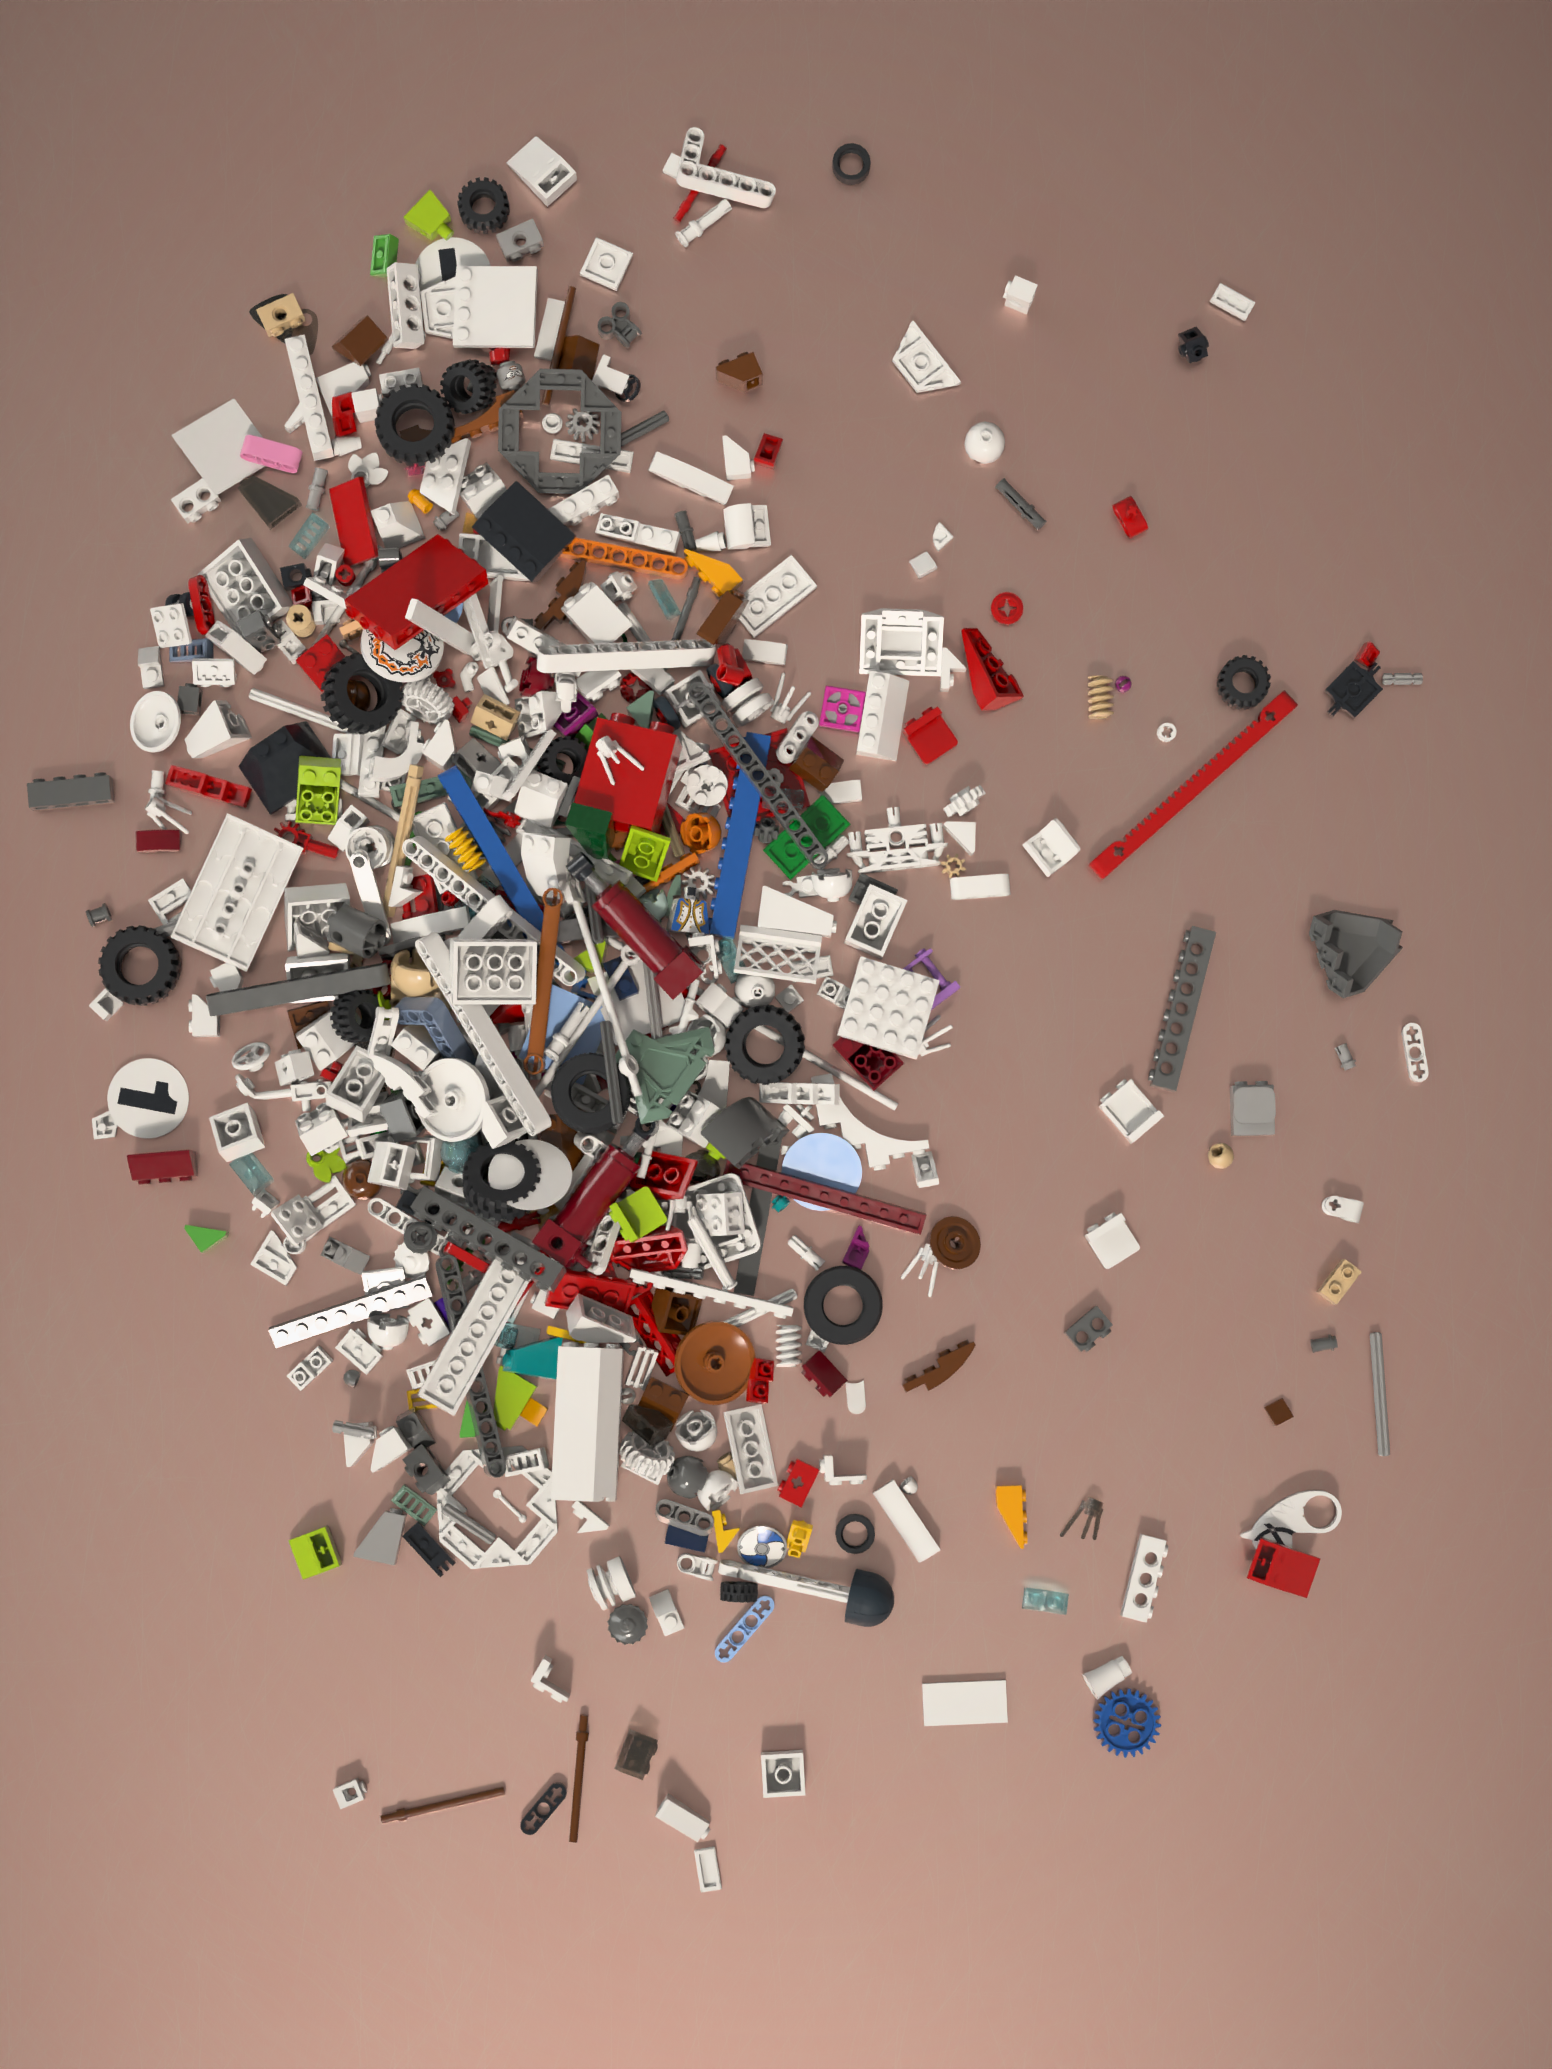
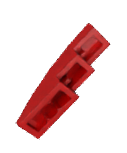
M174 765L170 766L165 782L168 786L242 808H247L252 789Z

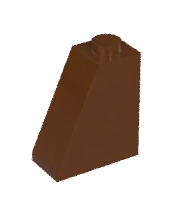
M737 589L726 591L696 634L713 645L725 643L749 602L748 599L744 598L745 594Z

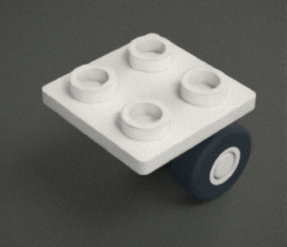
M185 592L182 595H170L166 599L165 606L150 609L159 648L192 643L187 617L194 616L190 592Z

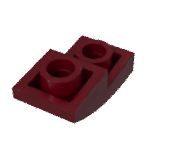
M143 830L135 832L136 852L156 853L157 851L178 852L180 850V830Z

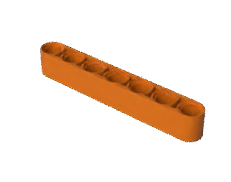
M576 537L559 556L577 561L583 559L588 563L676 580L684 579L688 574V564L680 557ZM578 545L585 548L580 554L573 551ZM597 549L605 552L602 557H595L593 553ZM622 553L625 557L622 561H615L613 559L614 555ZM636 557H642L645 560L641 565H636L633 561ZM656 561H662L665 564L661 569H656L653 565ZM676 565H683L685 569L683 572L677 573L673 568Z

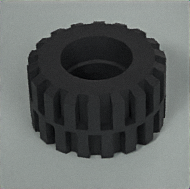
M480 177L475 178L476 182L473 183L470 180L467 182L468 187L464 185L462 193L459 192V201L457 203L460 217L464 225L467 224V228L470 230L474 229L475 233L479 234L480 231H483V234H488L489 230L494 233L496 232V227L501 229L503 227L502 223H506L508 220L507 215H509L510 209L507 193L504 191L501 184L497 185V181L493 179L490 182L489 178L484 177V181H480ZM480 198H490L496 203L494 209L487 214H478L472 210L474 202Z
M469 359L452 364V366L446 369L447 372H444L442 375L444 380L440 381V385L443 386V389H440L441 394L444 393V398L448 401L450 409L454 408V411L457 413L467 414L488 407V404L492 403V397L496 395L494 389L497 386L493 382L495 376L490 374L492 370L485 368V363ZM465 377H467L472 383V396L468 395L465 391Z
M1243 655L1240 658L1239 656L1234 657L1233 660H1229L1219 673L1217 687H1219L1218 694L1222 695L1223 702L1227 701L1229 703L1228 706H1236L1238 710L1241 708L1246 710L1257 706L1264 699L1271 685L1269 682L1271 676L1267 673V666L1263 667L1261 660L1258 662L1254 656L1247 658V655ZM1238 672L1248 673L1254 679V690L1250 693L1239 692L1233 685V676Z
M571 736L558 737L550 742L540 760H538L537 766H540V769L537 771L567 783L569 788L574 776L581 778L589 748H584L586 745L584 742L578 743V738L574 737L571 739ZM558 753L566 754L572 760L573 771L571 774H566L558 768L556 764Z
M370 990L340 994L338 999H335L333 1002L335 1006L331 1007L330 1010L332 1012L330 1020H333L331 1026L332 1029H336L335 1034L341 1036L342 1040L350 1043L370 1041L376 1018V1008L380 1007L378 995L373 994ZM357 1007L362 1015L360 1025H358L355 1018Z

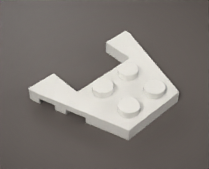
M456 275L445 282L442 281L421 291L426 334L453 339Z

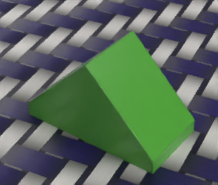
M185 1225L184 1228L201 1253L207 1252L229 1235L227 1231Z

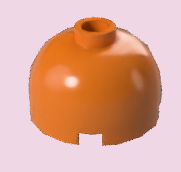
M705 812L688 815L685 822H682L680 831L683 844L688 845L689 851L695 852V854L713 850L718 845L722 833L718 820Z

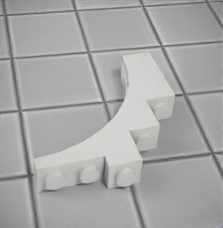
M709 1060L707 1075L698 1096L725 1110L727 1108L730 1061ZM670 1127L667 1130L659 1131L653 1151L657 1152V1148H661V1153L682 1157L683 1135ZM620 1136V1145L623 1146L631 1136Z
M832 1073L811 1077L812 1083L834 1084ZM840 1096L839 1105L816 1104L819 1126H824L826 1130L837 1128L836 1124L840 1123L843 1139L854 1149L862 1148L861 1144H865L869 1168L874 1167V1171L886 1169V1165L890 1164L889 1156H893V1159L905 1157V1153L913 1152L914 1156L925 1154V1150L929 1149L928 1140H897L871 1130L852 1115Z

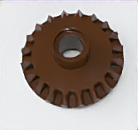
M955 1216L946 1217L937 1222L931 1230L929 1247L932 1249V1255L937 1258V1262L943 1264V1267H949L951 1270H960L969 1267L978 1258L981 1248L980 1237L975 1227L967 1220ZM950 1240L955 1243L956 1248L951 1246Z

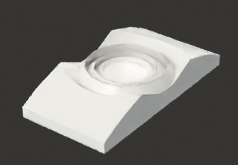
M459 534L458 549H462L471 559L474 558L479 565L485 568L487 578H496L498 575H502L507 580L530 581L481 535Z

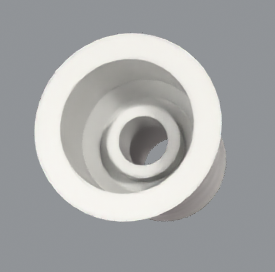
M1120 1656L1092 1671L1082 1674L1090 1691L1098 1700L1116 1684L1125 1680V1677L1129 1676L1132 1671L1123 1656Z

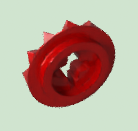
M1010 592L997 595L991 604L993 618L1000 624L1010 625L1016 623L1023 614L1021 599L1016 594ZM1006 601L1009 607L1016 608L1010 610L1008 617L1005 611L998 610L1004 608Z
M633 672L623 677L620 684L622 697L631 704L648 691L653 690ZM636 680H638L639 686L645 689L638 690L636 696H634L633 689L628 686H634Z

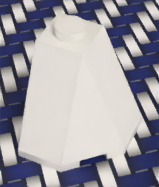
M226 700L213 701L184 739L187 751L192 758H204L252 738L244 718L240 714L235 715L230 710L231 705Z

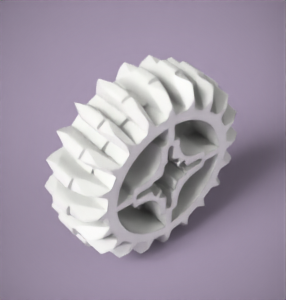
M421 679L407 682L401 689L404 693V698L401 699L402 705L405 706V710L410 711L411 715L416 716L417 719H421L423 722H428L431 725L433 723L438 725L439 722L443 723L445 719L448 720L452 715L454 709L453 699L449 697V693L443 691V688L431 683L430 680Z
M640 1429L639 1431L633 1430L628 1432L620 1444L619 1454L621 1455V1460L625 1462V1466L631 1467V1471L638 1472V1475L643 1474L645 1477L650 1476L653 1479L656 1476L661 1478L662 1475H666L674 1464L675 1453L673 1452V1447L669 1446V1442L664 1441L663 1437H659L656 1433L653 1434L649 1430L645 1432Z

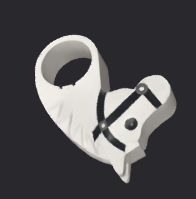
M1323 1490L1297 1492L1274 1504L1260 1516L1251 1530L1241 1533L1240 1536L1252 1540L1255 1549H1257L1260 1537L1292 1548L1293 1533H1326L1333 1530L1340 1522L1342 1515L1341 1506L1332 1494ZM1319 1495L1330 1498L1336 1510L1333 1521L1321 1528L1309 1525L1305 1517L1302 1516L1304 1515L1303 1506L1312 1497Z

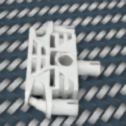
M892 807L886 809L889 828L865 830L866 851L862 850L861 832L856 831V840H854V832L848 833L850 853H847V856L852 858L855 864L859 866L860 870H858V873L863 874L938 866L941 864L938 861L939 857L942 855L943 849L948 845V843H944L943 823H937V832L935 823L929 825L932 844H928V838H926V824L901 826L900 807H894V816ZM892 833H899L902 840L894 842L890 836ZM903 844H905V848H904V849L890 850V847H889V845H890V846L893 847V848H898V847H901ZM925 845V847L909 848L910 846ZM886 849V851L870 852L872 850ZM934 851L932 860L928 859V852ZM862 858H869V866H865Z

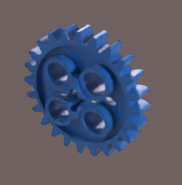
M1120 1688L1118 1691L1119 1695L1111 1691V1699L1104 1696L1106 1703H1098L1102 1709L1101 1711H1094L1099 1715V1718L1093 1719V1722L1098 1723V1726H1095L1093 1730L1100 1731L1096 1738H1103L1102 1746L1109 1744L1108 1752L1115 1749L1116 1756L1122 1751L1124 1758L1127 1757L1128 1752L1135 1757V1751L1137 1750L1143 1754V1747L1150 1750L1149 1741L1156 1743L1153 1735H1160L1155 1728L1161 1727V1724L1156 1722L1161 1716L1154 1714L1158 1708L1150 1707L1153 1700L1145 1701L1147 1697L1145 1693L1139 1697L1138 1690L1131 1694V1689L1127 1688L1126 1694H1124ZM1118 1704H1124L1126 1707L1125 1712L1121 1715L1115 1713V1708ZM1138 1711L1145 1712V1719L1143 1721L1135 1720V1714ZM1112 1715L1125 1721L1129 1718L1133 1724L1144 1726L1145 1729L1140 1730L1131 1725H1127L1125 1728L1122 1722L1112 1720L1109 1716ZM1117 1724L1119 1726L1118 1733L1114 1735L1109 1734L1108 1729L1110 1725ZM1137 1731L1139 1738L1133 1742L1129 1741V1733Z

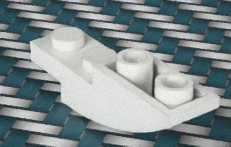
M603 513L600 514L595 531L596 534L654 551L662 550L676 553L681 535L677 531L645 525L639 521Z
M374 1054L370 1057L374 1068L385 1077L387 1086L393 1090L403 1089L404 1096L414 1104L415 1111L420 1117L424 1119L431 1118L438 1113L427 1098V1095L432 1090L416 1072L402 1062L384 1054Z

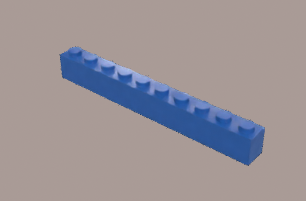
M747 732L746 737L743 738L766 768L771 736ZM744 754L740 757L742 763L748 764L752 758L750 755ZM741 769L739 776L734 777L733 789H736L735 797L730 798L729 809H732L731 817H727L725 829H729L728 836L723 837L721 849H725L724 858L720 857L718 869L721 870L720 878L716 877L714 889L717 890L716 898L712 897L710 909L714 910L713 917L708 918L710 935L733 940L735 939L761 798ZM755 771L752 776L755 780H761L764 774L761 771Z

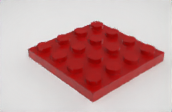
M787 728L764 734L771 736L766 770L770 771L772 768H775L783 774L784 780L780 785V789L797 811L810 807V802L803 779L789 769L793 761L786 764L777 758L776 750L788 733ZM740 742L730 744V746L736 747ZM723 746L710 750L709 755L712 765L723 771L727 777L728 790L723 798L728 817H731L732 809H729L730 798L735 797L736 789H733L734 777L739 776L740 769H736L737 763ZM768 787L764 793L768 797H773L776 791L772 787ZM760 798L756 822H760L763 818H774L775 816L764 800ZM780 804L776 808L781 814L788 811V807L785 804Z

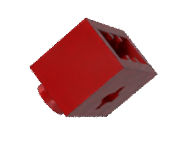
M798 1458L795 1462L791 1461L786 1471L790 1474L786 1481L782 1479L777 1489L780 1492L779 1497L802 1508L820 1469ZM800 1476L803 1485H798L797 1488L793 1487L794 1482H792V1479H797Z

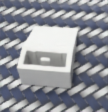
M537 136L506 162L547 207L577 181L576 172Z

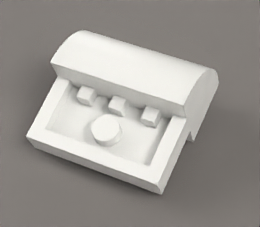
M751 503L723 509L727 549H747L749 547H769L771 545L767 505H751Z

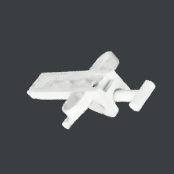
M498 575L490 582L487 623L476 593L463 602V607L475 639V643L471 646L472 658L475 661L482 660L485 669L492 666H500L506 683L503 688L506 693H509L518 685V681L512 679L507 660L513 656V648L503 635L498 633L502 582L504 580L502 575Z

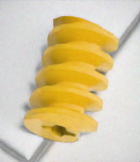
M462 827L445 838V842L452 841L449 848H456L453 855H461L457 861L458 863L465 862L462 870L469 869V873L483 865L487 859H479L483 852H475L478 844L471 845L474 837L467 838L466 836L470 831H462L464 828Z

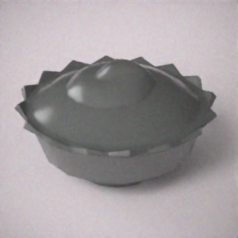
M622 1604L620 1607L615 1608L614 1612L610 1613V1618L607 1621L609 1625L608 1631L617 1642H621L624 1645H633L646 1635L648 1619L645 1617L644 1611H641L638 1606Z

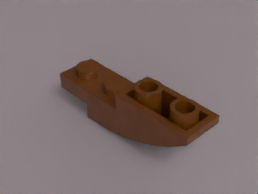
M583 559L580 563L575 562L569 569L570 574L566 578L562 577L556 583V594L560 597H555L549 603V609L545 613L541 612L536 617L534 627L544 632L554 620L562 624L567 618L561 608L568 598L574 597L579 593L580 587L584 584L586 562Z
M967 1339L957 1344L958 1349L950 1351V1349H946L938 1353L939 1358L936 1359L939 1367L935 1368L932 1365L923 1370V1375L917 1377L916 1374L905 1378L906 1383L902 1384L904 1391L908 1392L925 1384L927 1391L949 1379L971 1355L976 1346L974 1341L969 1343Z

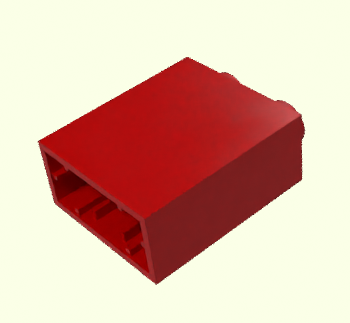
M612 713L610 720L597 717L574 803L612 812L614 830L629 833L633 825L659 834L682 750L679 738L674 734L675 728L666 723L656 721L651 722L649 729L635 726V719L622 713ZM604 736H609L612 741L616 740L626 752L644 767V770H640L617 750L615 754L620 760L619 764L612 757L607 758L605 756L615 781V785H612L597 754L599 751L596 747L597 741Z

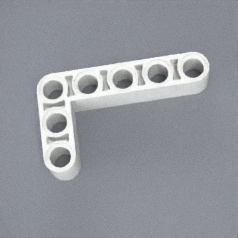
M697 127L688 129L676 176V181L681 187L760 208H767L771 205L776 192V188L772 183L699 164L704 132Z
M374 1198L368 1203V1211L372 1216L402 1234L405 1233L410 1224L419 1222L383 1199ZM376 1202H381L383 1205V1210L380 1213L373 1211V1205ZM395 1212L401 1216V1220L397 1224H393L390 1220L391 1215ZM472 1227L467 1228L465 1234H471L473 1231ZM447 1232L445 1237L437 1233V1242L431 1249V1252L441 1257L444 1256L443 1248L448 1241L461 1248L465 1241L452 1239L448 1236L449 1232ZM416 1233L417 1240L415 1242L421 1241L425 1244L424 1237L426 1235L420 1236Z

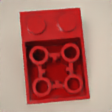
M1260 1537L1247 1579L1307 1598L1321 1558Z

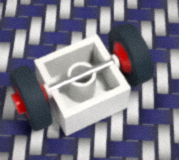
M715 663L706 669L711 683H708L702 671L699 670L667 689L663 693L664 696L656 698L653 701L656 716L660 722L671 725L675 730L679 729L681 724L685 729L703 718L689 698L688 689L692 683H703L720 706L722 704L714 690L725 699L734 691L733 686L717 679L716 673L719 665ZM695 688L692 691L695 697H700L704 693L700 688ZM706 705L704 707V711L708 714L716 710L713 705Z

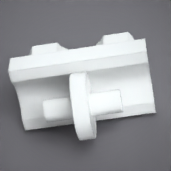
M786 1104L778 1120L786 1127L794 1119L799 1125L792 1133L798 1139L803 1138L808 1133L811 1134L814 1128L803 1117L805 1116L809 1121L814 1118L809 1112L812 1106L809 1104L804 1108L801 1104H798L795 1108L801 1112L799 1115L792 1107Z

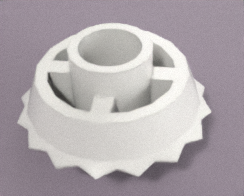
M404 1242L398 1245V1249L394 1251L395 1257L393 1258L396 1262L395 1267H404L405 1278L415 1279L424 1276L426 1271L429 1270L430 1258L428 1252L423 1254L413 1253L406 1247Z

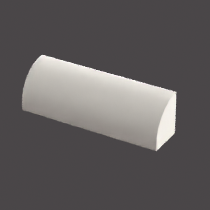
M893 1479L873 1492V1495L919 1563L940 1551V1548Z

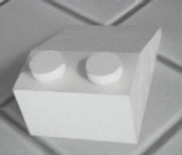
M523 833L521 856L529 890L532 895L543 896L547 889L558 888L565 896L568 871L566 865L569 860L571 838L542 833ZM553 890L547 894V897L553 898Z
M869 884L844 943L882 960L908 900Z
M330 1010L295 1033L296 1038L303 1048L309 1051L311 1059L320 1071L358 1043L344 1041L341 1039V1036L335 1034L336 1029H332L331 1026L333 1020H330V1016H332ZM355 1012L356 1021L360 1025L361 1018Z
M356 1045L326 1093L327 1106L362 1123L374 1106L385 1083V1077L374 1068L373 1061L368 1057L367 1050Z
M579 1293L566 1311L569 1335L575 1340H582L587 1343H627L636 1341L633 1318L626 1313Z

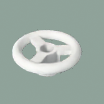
M255 1042L244 1046L234 1054L232 1058L233 1067L238 1070L249 1069L251 1072L258 1071L264 1066V1061L270 1055V1046L264 1042ZM260 1048L264 1049L262 1056H259L257 1053Z

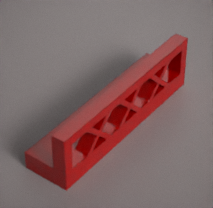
M649 1290L631 1300L630 1306L635 1304L639 1310V1315L635 1314L630 1306L627 1314L632 1316L634 1327L646 1346L658 1351L656 1362L667 1377L675 1372V1368L669 1369L665 1362L666 1358L670 1359L674 1366L676 1350L681 1339L677 1334L658 1331L651 1306L654 1296ZM644 1323L648 1324L650 1333L644 1329ZM655 1341L660 1343L661 1350L656 1348L654 1345Z

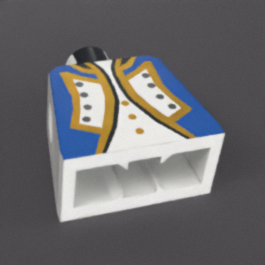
M684 887V898L673 900L666 926L668 932L709 934L707 903L704 900H696L697 888Z

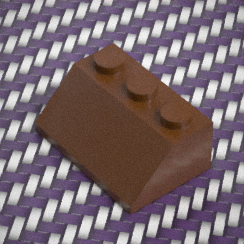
M548 1114L551 1119V1126L541 1132V1141L550 1143L561 1150L569 1160L573 1173L584 1157V1152L574 1144V1137L578 1132L564 1124L557 1114Z

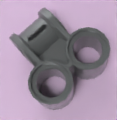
M617 302L611 310L612 318L605 316L598 321V332L600 337L605 340L612 339L615 336L623 346L629 348L630 343L637 336H640L642 332L633 322L629 321L630 310L628 305L624 302ZM619 310H623L626 312V315L624 317H618L616 316V312ZM604 325H611L612 329L605 332L602 330Z

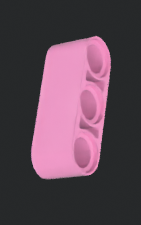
M247 435L243 442L240 457L249 462L289 473H296L303 453L300 449L293 446Z

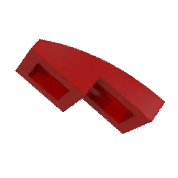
M352 392L332 397V417L335 436L341 437L357 432L353 416L355 409Z

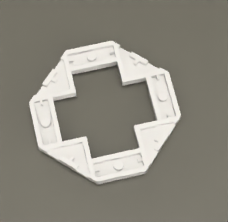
M523 1446L502 1447L504 1456L527 1451ZM486 1448V1451L491 1454L494 1448ZM479 1449L463 1450L445 1471L451 1480L437 1491L440 1542L470 1569L531 1564L558 1532L556 1500H551L552 1471L546 1468L523 1473L529 1481L539 1488L538 1492L526 1504L527 1507L541 1518L538 1524L515 1550L498 1537L490 1548L484 1552L454 1526L455 1521L441 1512L446 1503H449L462 1513L467 1511V1508L452 1495L478 1465L483 1468ZM528 1455L529 1467H532L530 1455ZM518 1457L520 1467L523 1469L522 1459ZM510 1459L511 1465L515 1468L513 1459ZM494 1462L491 1465V1472L496 1474L499 1471V1465Z

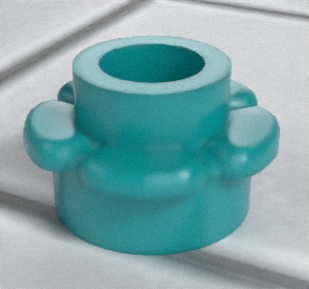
M778 1195L772 1201V1209L779 1213L790 1204V1201L787 1197Z

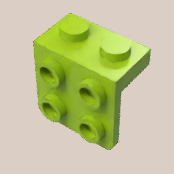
M643 1187L622 1201L609 1206L611 1209L609 1215L614 1223L619 1222L622 1227L619 1230L625 1241L629 1240L631 1243H634L667 1222L665 1213L648 1187Z

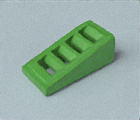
M467 1401L459 1438L476 1437Z

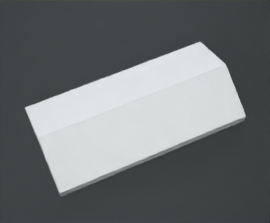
M762 1404L723 1412L740 1494L778 1486Z

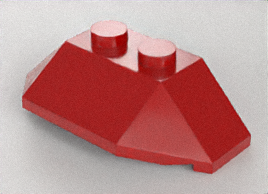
M662 1225L634 1243H631L629 1240L625 1241L622 1235L617 1236L610 1259L612 1262L619 1263L629 1270L631 1268L647 1272L677 1269L688 1251V1247L682 1230L671 1225L670 1230L666 1231V1225Z

